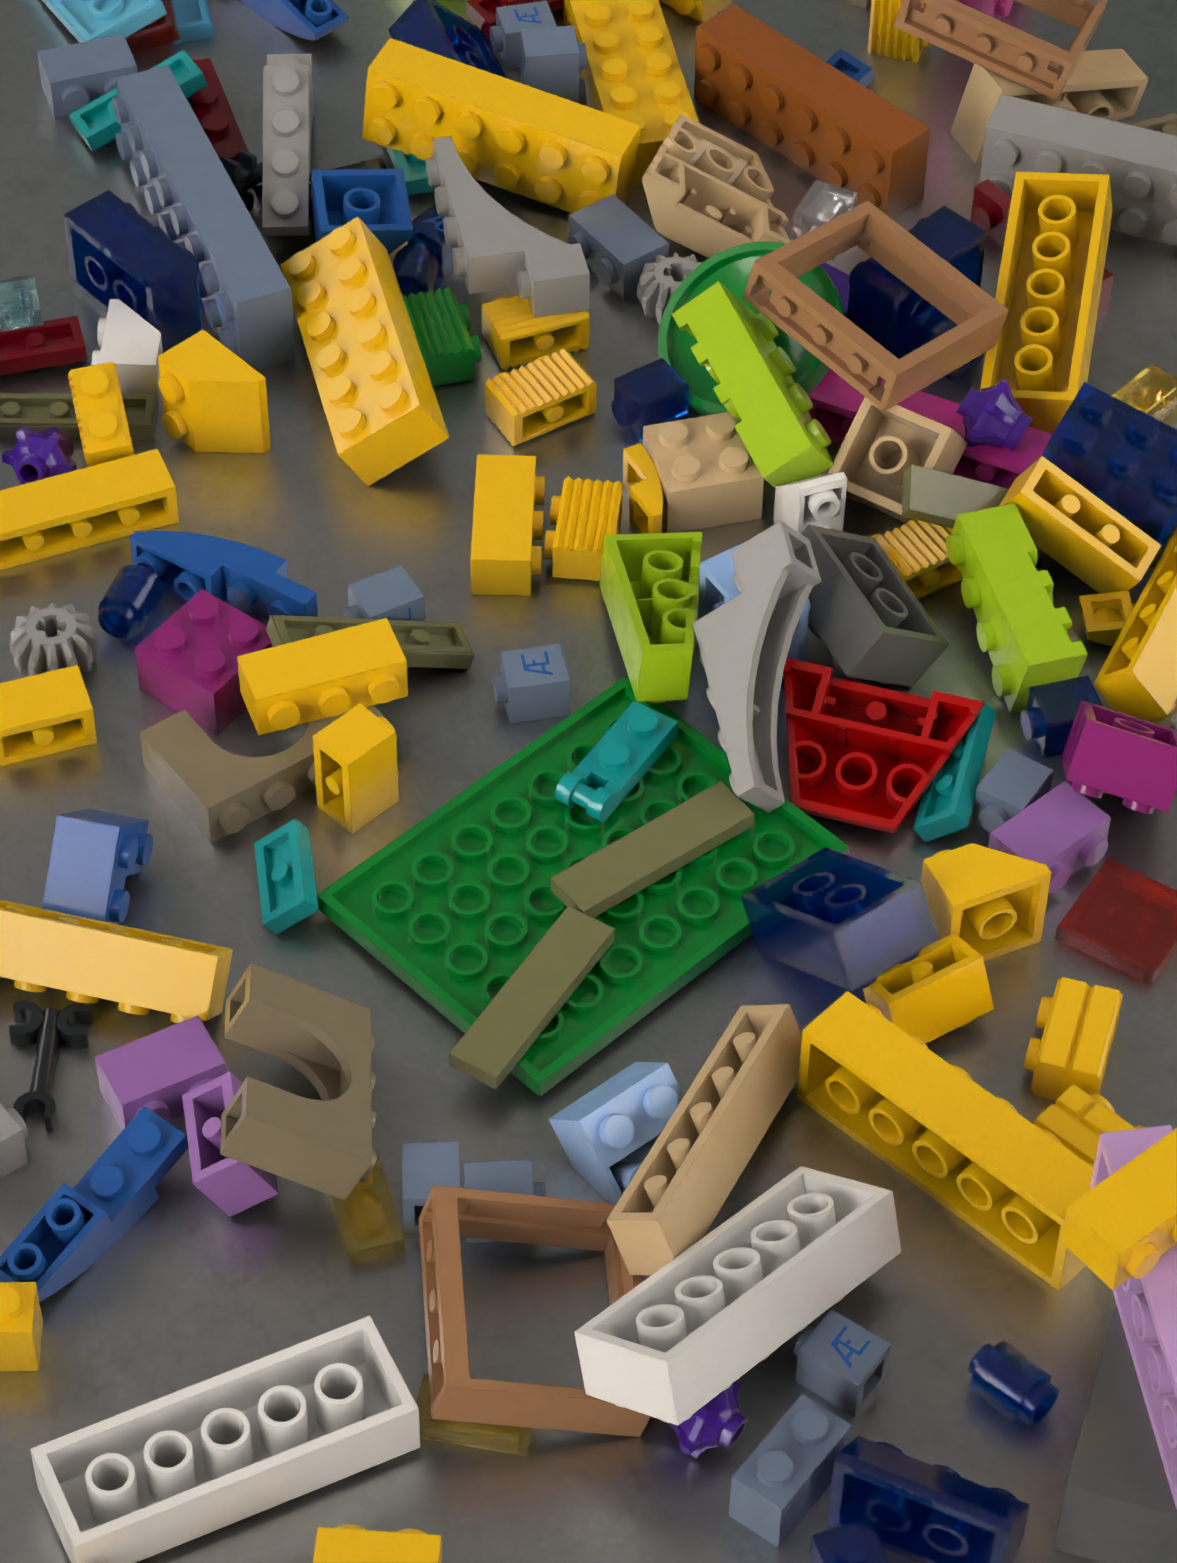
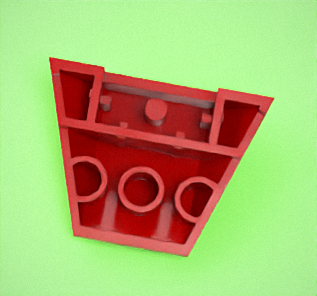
M787 658L783 670L792 803L807 814L895 834L981 712L984 702L934 690L931 699L836 678L832 675L831 667Z

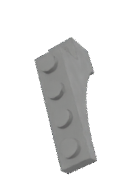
M267 54V65H263V236H309L310 161L314 120L312 54Z
M451 136L434 138L433 158L426 159L427 178L430 186L437 185V188L434 190L437 213L439 216L446 215V218H443L447 246L455 245V248H452L454 271L456 276H464L468 293L474 294L518 288L521 300H529L534 317L590 310V272L580 243L568 244L530 226L507 211L488 195L471 176L460 159Z
M781 521L731 551L736 569L733 578L741 594L693 623L698 642L695 647L696 655L705 669L709 684L706 690L707 697L716 711L720 726L718 739L722 748L727 753L732 772L729 775L730 785L739 799L747 801L767 813L785 804L778 768L776 739L778 701L783 670L792 637L806 600L813 586L821 582L810 540Z

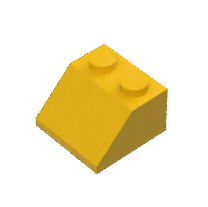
M204 329L158 356L160 373L158 385L162 393L164 413L162 415V422L170 436L182 440L195 452L265 453L271 449L266 378Z
M974 843L953 850H942L932 857L923 860L915 929L926 946L952 933H956L983 956L984 961L1041 942L1051 871L1045 864Z

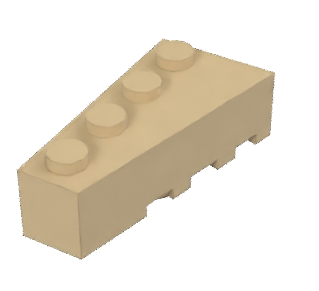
M1122 48L1084 51L1060 97L1056 101L974 63L950 134L972 161L978 164L982 162L986 125L1001 94L1118 121L1135 115L1149 78ZM1051 61L1049 65L1058 68L1060 64Z

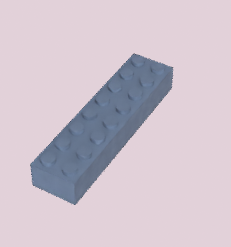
M165 65L117 77L118 97L112 98V107L118 124H121L122 132L116 133L119 154L123 160H130V169L134 183L137 187H144L147 207L151 214H158L159 225L165 242H173L174 254L179 269L181 271L187 269L189 272L188 276L192 293L195 299H203L204 311L209 326L211 328L217 327L219 329L220 343L255 370L296 360L291 288L169 66Z

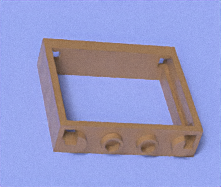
M903 0L893 27L1057 101L1091 40L1109 0H1098L1097 3L1090 0H1015L1079 29L1067 51L956 0ZM923 3L926 4L925 9L921 7ZM1053 61L1060 65L1058 68L1049 65L1050 62Z
M869 201L854 207L755 260L743 295L744 300L882 411L888 410L995 347L1009 312L1001 303ZM863 233L867 234L872 240L869 241L865 238ZM857 245L955 322L957 326L898 359L797 279V277ZM882 379L886 381L884 387L881 385Z
M433 1185L419 1216L431 1419L632 1437L641 1436L651 1416L624 1407H618L613 1403L586 1395L585 1388L470 1378L460 1237L604 1251L610 1306L647 1279L643 1278V1275L629 1274L606 1221L616 1204Z

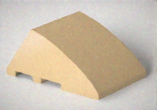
M680 114L641 179L656 232L707 258L745 243L777 242L787 244L791 242L784 229L789 222L784 212L773 206L770 197L775 190L757 152Z

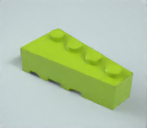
M719 281L672 313L678 327L681 330H686L698 341L697 344L691 347V350L698 363L705 366L712 378L719 384L713 389L721 404L739 422L734 427L763 479L775 488L776 486L818 476L834 465L826 446L831 444V440L822 425L816 419L812 420L808 412L813 407L812 401L802 386L794 383L791 374L796 371L786 352L781 347L777 348L773 339L778 336V332L772 321L761 312L756 315Z
M1016 504L958 514L952 533L946 539L947 553L950 562L953 565L958 564L963 578L961 591L964 603L967 608L974 609L978 621L976 634L979 646L983 652H988L993 664L992 683L996 694L999 697L1004 696L1010 714L1068 702L1088 653L1081 640L1070 641L1067 629L1071 628L1072 620L1065 607L1055 608L1053 605L1054 583L1048 570H1036L1037 548Z
M702 532L604 535L599 586L637 702L664 703L688 699L695 631L693 623L696 621Z

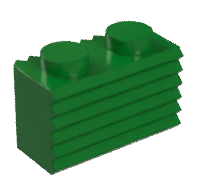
M447 287L444 291L440 288L435 292L429 290L426 294L422 291L417 295L412 292L408 296L402 294L432 386L474 380L475 363L482 361V352L478 335L468 334V331H471V321L467 304H458L454 291L450 287Z

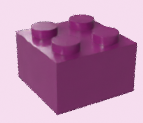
M201 589L135 647L139 689L176 712L185 709L198 725L218 736L247 710L240 693L237 656L273 647L266 631L267 626Z
M1081 700L1061 757L1066 780L1073 782L1072 789L1091 797L1102 798L1103 792L1124 798L1122 802L1124 806L1141 813L1152 814L1154 808L1168 812L1177 788V730Z

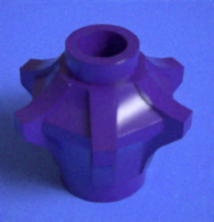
M1003 378L996 385L983 388L980 392L971 387L956 411L964 417V440L968 443V447L981 444L1000 448L1003 446L1012 452L1033 419L1023 412L1024 409L1015 401L1012 395L1010 383Z
M27 427L18 429L15 432L18 438L17 444L12 450L2 453V462L12 466L20 481L19 485L76 470V463L71 459L74 451L71 438L63 430L54 427L46 428L39 432Z
M738 1381L732 1383L728 1389L719 1393L680 1425L669 1423L678 1436L681 1452L698 1458L706 1449L722 1445L729 1450L736 1444L748 1422V1419L740 1414L737 1399L741 1383Z

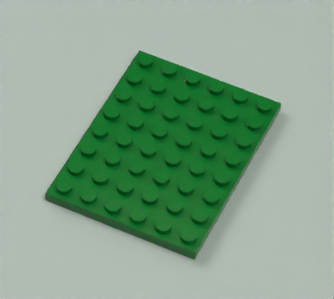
M625 676L318 893V909L456 1027L466 1033L567 908L551 891V877L721 781L734 793L729 781V775L732 772L727 753L663 704L649 701L639 702L678 721V736L609 818L604 822H600L588 816L586 808L578 804L570 807L556 800L555 791L563 775L575 770L631 703L636 701L630 680ZM785 797V804L769 813L747 801H742L754 813V826L594 917V919L615 928L614 942L511 1070V1073L541 1097L848 861L849 846Z

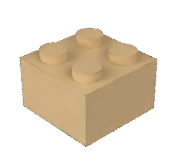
M864 397L833 461L834 465L830 467L828 474L844 472L847 477L846 497L907 523L909 520L912 521L914 519L902 516L904 470L913 464L953 474L968 443L948 426L899 405L882 411L868 398Z
M729 412L643 426V447L651 457L661 482L663 493L662 523L666 533L688 532L762 518L764 479L734 427L739 422Z

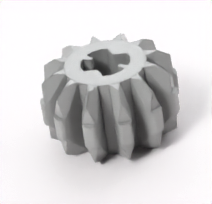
M675 251L673 257L666 258L662 255H657L655 263L644 264L640 283H637V298H639V305L644 309L645 317L657 318L659 326L665 308L675 290L696 267L703 263L696 261L695 254L683 258L679 257Z
M51 601L49 607L45 609H39L31 605L29 616L16 617V624L14 630L10 632L11 638L9 639L10 651L14 655L15 666L20 674H29V676L78 665L80 671H90L93 657L96 656V649L98 648L97 636L93 631L92 622L88 614L77 613L73 603L57 608L53 601Z

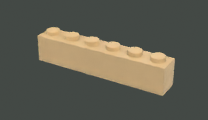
M790 1004L746 1005L739 1007L606 1221L630 1275H653L705 1236L799 1078L802 1034Z

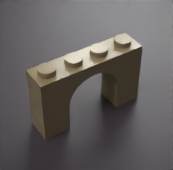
M374 705L366 707L377 717H384ZM183 709L140 731L144 767L208 841L213 843L228 834L239 832L249 823L274 810L286 807L291 801L316 789L312 736L345 713L299 725L305 733L295 744L284 751L262 757H246L230 753L219 747L189 713Z
M250 963L226 999L224 1038L289 1063L310 1080L322 1100L308 1099L247 1076L221 1115L220 1155L346 1200L359 1181L365 1182L369 1178L377 1158V1152L372 1148V1131L376 1122V1111L372 1109L371 1093L374 1089L376 1073L371 1071V1055L374 1050L376 1037L371 1033V1009Z

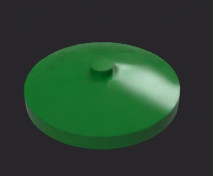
M752 242L719 252L701 263L681 282L665 308L658 333V355L661 368L669 384L681 399L700 414L706 416L728 411L721 404L713 389L719 384L712 378L705 366L698 363L691 350V347L697 344L698 341L686 330H681L678 327L672 313L719 281L756 315L760 312L743 299L755 260L785 245L783 243ZM821 265L797 277V279L843 314V306L837 288ZM773 323L778 332V336L773 340L777 348L781 347L786 352L796 371L791 374L794 383L800 384L806 393L809 394L826 375L829 367Z

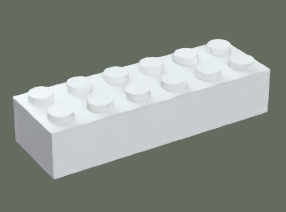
M800 1166L574 1332L586 1395L613 1403L618 1407H624L660 1419L666 1423L680 1425L901 1253L893 1191Z
M367 1316L56 1438L30 1450L38 1490L70 1562L137 1563L420 1448L419 1408L371 1316Z

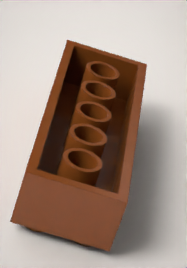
M735 4L696 27L695 99L857 205L869 201L891 219H894L923 200L930 128Z

